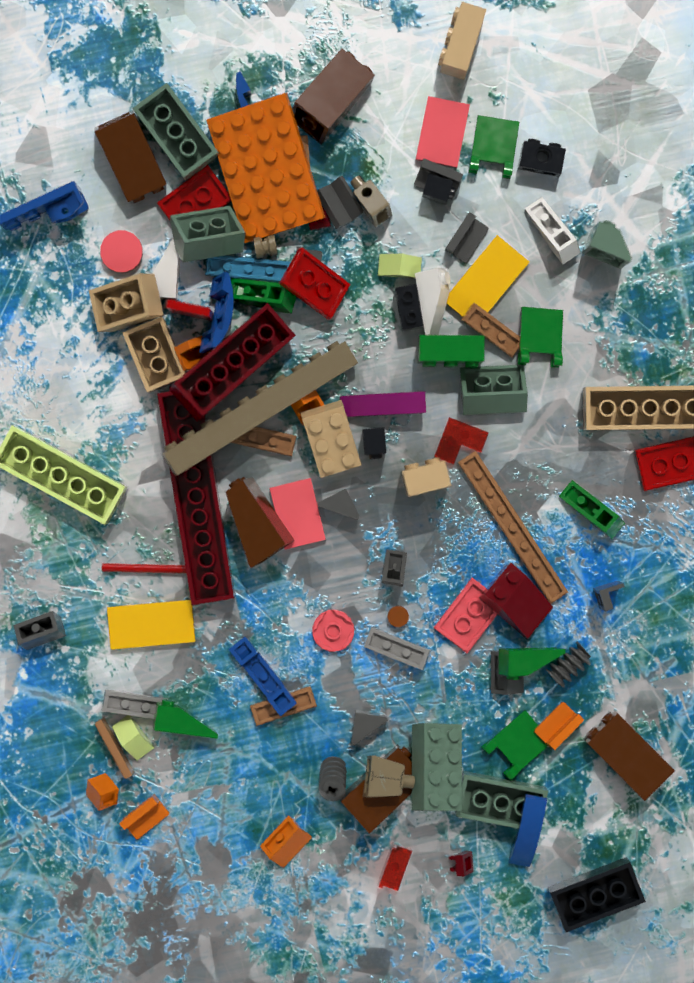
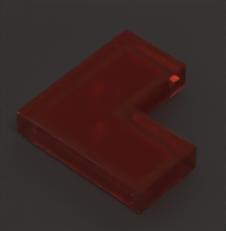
M449 417L434 457H439L441 460L454 464L461 445L482 452L489 432Z

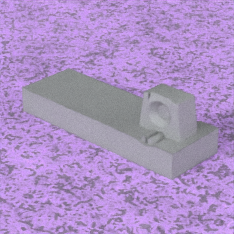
M371 627L364 645L367 649L420 670H424L431 652L430 649Z
M105 689L101 710L103 712L154 719L156 702H162V699H169Z

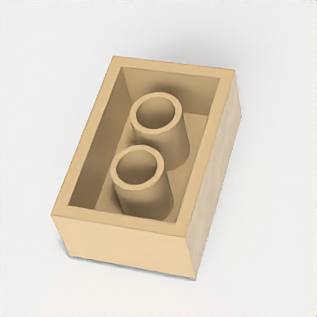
M462 2L460 8H455L451 25H454V28L449 27L444 44L448 47L447 49H442L438 65L442 66L440 73L462 80L465 79L487 9L466 2Z
M139 273L89 290L98 332H115L164 316L155 274Z
M163 317L122 332L147 393L175 383L186 373L174 350L176 345Z
M341 400L300 412L321 478L361 466Z
M439 457L425 460V465L419 466L418 463L404 466L405 470L401 471L407 496L451 486L445 460L440 461Z

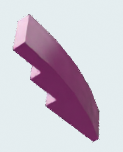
M425 391L340 396L347 417L426 413Z

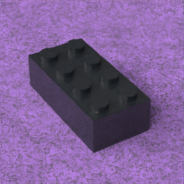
M627 857L548 887L565 932L646 902L631 862Z

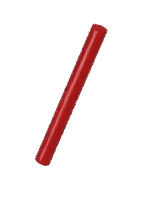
M102 563V572L186 573L185 565Z

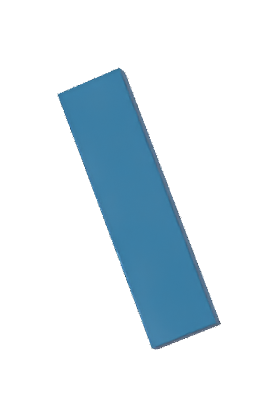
M224 255L207 258L205 275L216 277L226 271L229 273L230 278L279 283L291 262Z

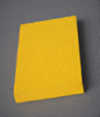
M497 235L449 292L446 304L461 317L465 315L472 303H476L486 312H489L529 264V261Z
M191 599L107 607L111 649L196 642Z

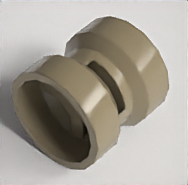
M274 234L267 236L264 240L260 237L253 238L257 259L264 258L266 253L270 256L278 255Z

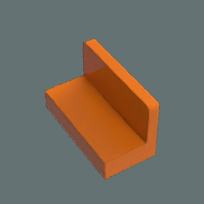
M202 336L187 340L174 347L184 371L190 370L211 352L210 350L204 354L200 353Z
M561 702L534 729V732L550 749L556 750L584 719L575 713L565 702Z
M153 794L125 816L119 824L124 830L128 829L135 839H139L167 817L169 811L158 797Z
M288 815L260 847L270 860L281 867H285L309 842L312 836L301 829L296 821Z

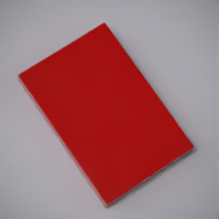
M207 165L158 201L157 204L170 220V215L225 207L232 201L228 191Z
M304 248L298 249L279 282L280 285L327 320L332 319L351 285Z
M167 300L166 308L171 313L213 321L214 313L209 307Z
M694 436L634 450L643 491L694 480Z

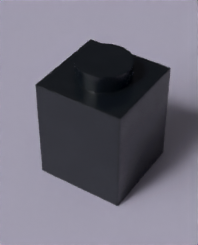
M429 174L422 197L446 204L448 199H453L456 188L452 187L453 181Z

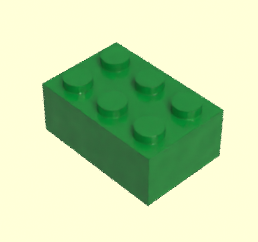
M419 335L418 363H422V367H435L436 363H444V367L449 368L456 367L458 364H465L466 368H477L479 364L484 362L485 335Z

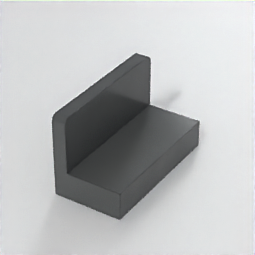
M423 159L414 186L424 189L429 174L453 181L452 187L456 188L453 195L454 199L463 174Z
M343 176L317 190L321 205L335 229L351 223L363 213V209Z
M471 212L467 214L445 249L464 263L468 262L489 229L488 226L475 219L476 216Z
M614 581L593 588L600 609L604 611L614 609L609 592L624 588L623 582Z
M491 651V693L503 695L523 693L524 676H519V680H508L507 676L500 675L499 651Z

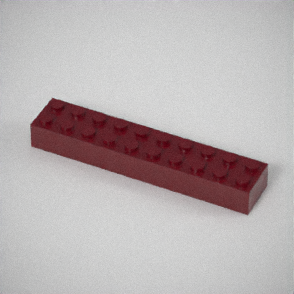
M171 391L157 393L166 446L174 441L176 444L184 440L182 436L191 430H194L196 433L202 429L201 424L207 421L206 415L197 422ZM211 454L177 476L170 469L192 605L234 599L236 597L213 455Z

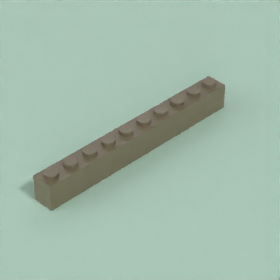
M336 341L327 347L328 351L323 355L320 352L309 358L310 363L305 366L300 363L292 368L291 371L293 373L286 377L282 374L273 380L275 384L267 388L264 385L256 390L255 393L257 395L249 399L247 396L237 402V408L231 410L229 407L219 413L221 418L214 422L211 418L201 424L202 429L195 433L194 430H191L183 435L184 440L176 444L174 441L165 446V452L162 453V456L175 476L179 475L358 364L346 342L344 341L339 344Z

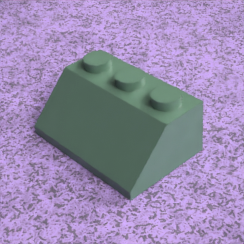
M231 206L170 215L175 249L183 263L243 252L245 231Z
M607 220L598 222L591 229L582 253L619 269L623 268L631 262L632 257L620 229L615 228L616 224Z
M524 365L480 366L477 368L460 367L463 415L527 412L528 391Z

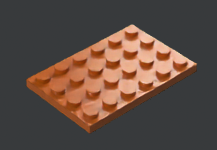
M287 93L206 120L214 147L219 153L217 156L236 217L245 231V243L254 241L253 238L255 237L264 238L325 218Z

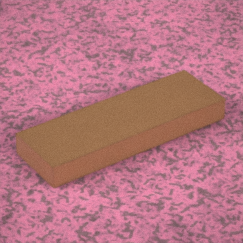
M472 303L461 321L480 335H485V339L508 356L513 357L519 349L520 336L476 303Z
M255 427L230 443L292 456L297 436Z
M311 685L290 692L297 704L281 717L268 700L250 705L256 726L317 707Z
M103 717L97 720L95 726L124 779L131 777L134 774V770L106 719Z

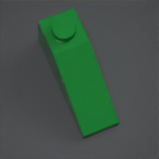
M231 278L234 301L259 308L264 307L268 303L275 312L292 314L296 296L279 283Z
M573 480L559 495L562 500L610 539H613L625 525V522L619 515Z
M557 647L499 649V674L507 676L508 680H519V676H528L566 653V649Z
M162 699V702H156L153 721L154 731L218 739V733L214 729L175 704V701Z

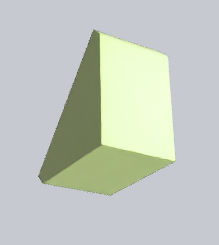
M402 253L380 254L378 276L416 279L415 273L421 272L422 257Z
M127 715L112 726L122 747L136 760H139L154 748L132 716Z

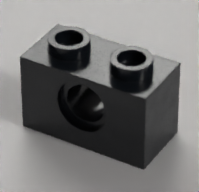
M537 139L524 141L521 147L518 170L555 177L561 175L566 152L565 148H561L562 145L557 143L544 145L540 144L541 141ZM544 152L547 155V161H539L537 153Z
M417 284L395 287L401 330L408 331L423 328Z
M384 427L363 429L364 455H369V459L382 458V454L387 453Z

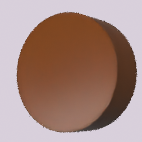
M394 606L389 610L388 621L392 626L402 627L408 622L409 614L404 607Z

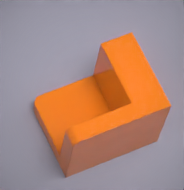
M314 390L293 403L291 407L304 426L300 412L323 406L324 403L317 391Z
M106 773L87 780L86 796L98 811L117 804L119 788Z

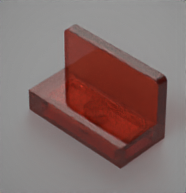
M395 843L391 844L378 880L379 888L385 886L398 891L412 849Z

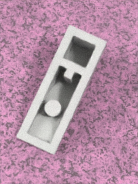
M543 197L525 208L526 213L562 264H565L581 253L576 238Z
M174 239L171 240L152 273L155 274L160 299L178 300L180 257L175 249Z
M434 268L415 273L425 335H438L451 281L447 269Z

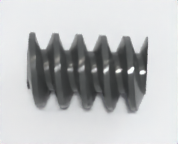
M578 641L575 642L577 649L569 647L571 655L568 653L563 654L564 660L557 658V666L550 663L552 671L545 669L556 683L563 688L565 687L564 679L569 682L572 681L570 674L578 676L577 668L582 671L585 670L583 663L591 665L589 659L591 656Z
M328 757L323 760L320 766L319 793L329 801L342 799L346 792V763L339 757Z

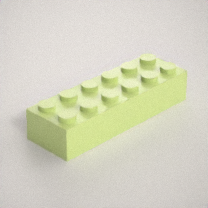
M11 426L0 446L1 469L104 525L109 523L128 488L124 484L17 426Z

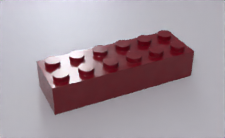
M267 303L173 383L169 390L198 422L296 335Z

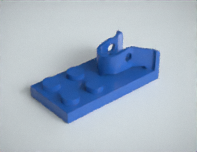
M72 181L1 214L0 226L5 230L10 229V231H14L22 227L21 223L25 221L33 222L40 219L41 214L47 212L51 223L71 221L76 216L87 211L89 206L80 187L75 181Z

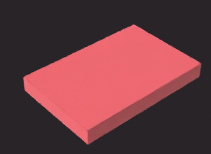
M428 96L415 160L423 161V159H427L439 165L457 168L470 104Z
M311 478L270 488L275 512L295 540L284 547L285 550L326 540Z
M472 577L433 627L467 654L497 616L496 612L479 599L486 588Z

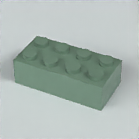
M168 83L133 107L135 114L185 181L218 158V151Z
M412 724V776H415V784L412 789V811H462V724Z
M462 771V811H455L456 817L518 829L526 794L547 798L548 790L545 786Z

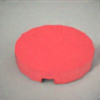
M117 230L104 238L100 248V255L103 263L110 270L127 273L134 270L140 264L143 247L140 240L133 233L126 230Z
M337 609L327 610L315 619L312 627L313 637L316 644L322 649L329 652L340 651L351 643L354 636V625L351 618L345 612Z

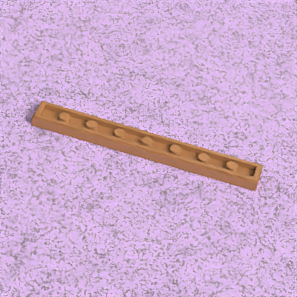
M474 451L460 460L458 464L549 603L552 604L567 594V589L478 453Z

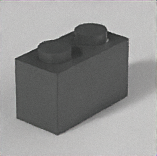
M54 611L13 625L18 645L26 650L66 636L62 618Z

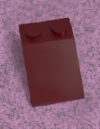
M511 562L502 568L479 597L480 600L526 639L530 637L553 608L533 582Z

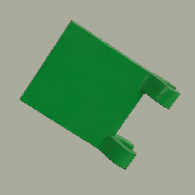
M478 115L468 173L477 174L479 161L504 165L502 178L511 179L520 122Z
M521 307L517 365L529 363V353L551 354L550 367L559 368V366L563 365V310Z
M526 710L521 712L499 733L481 746L488 754L496 747L500 749L512 764L503 772L510 780L548 747L534 732L538 724Z

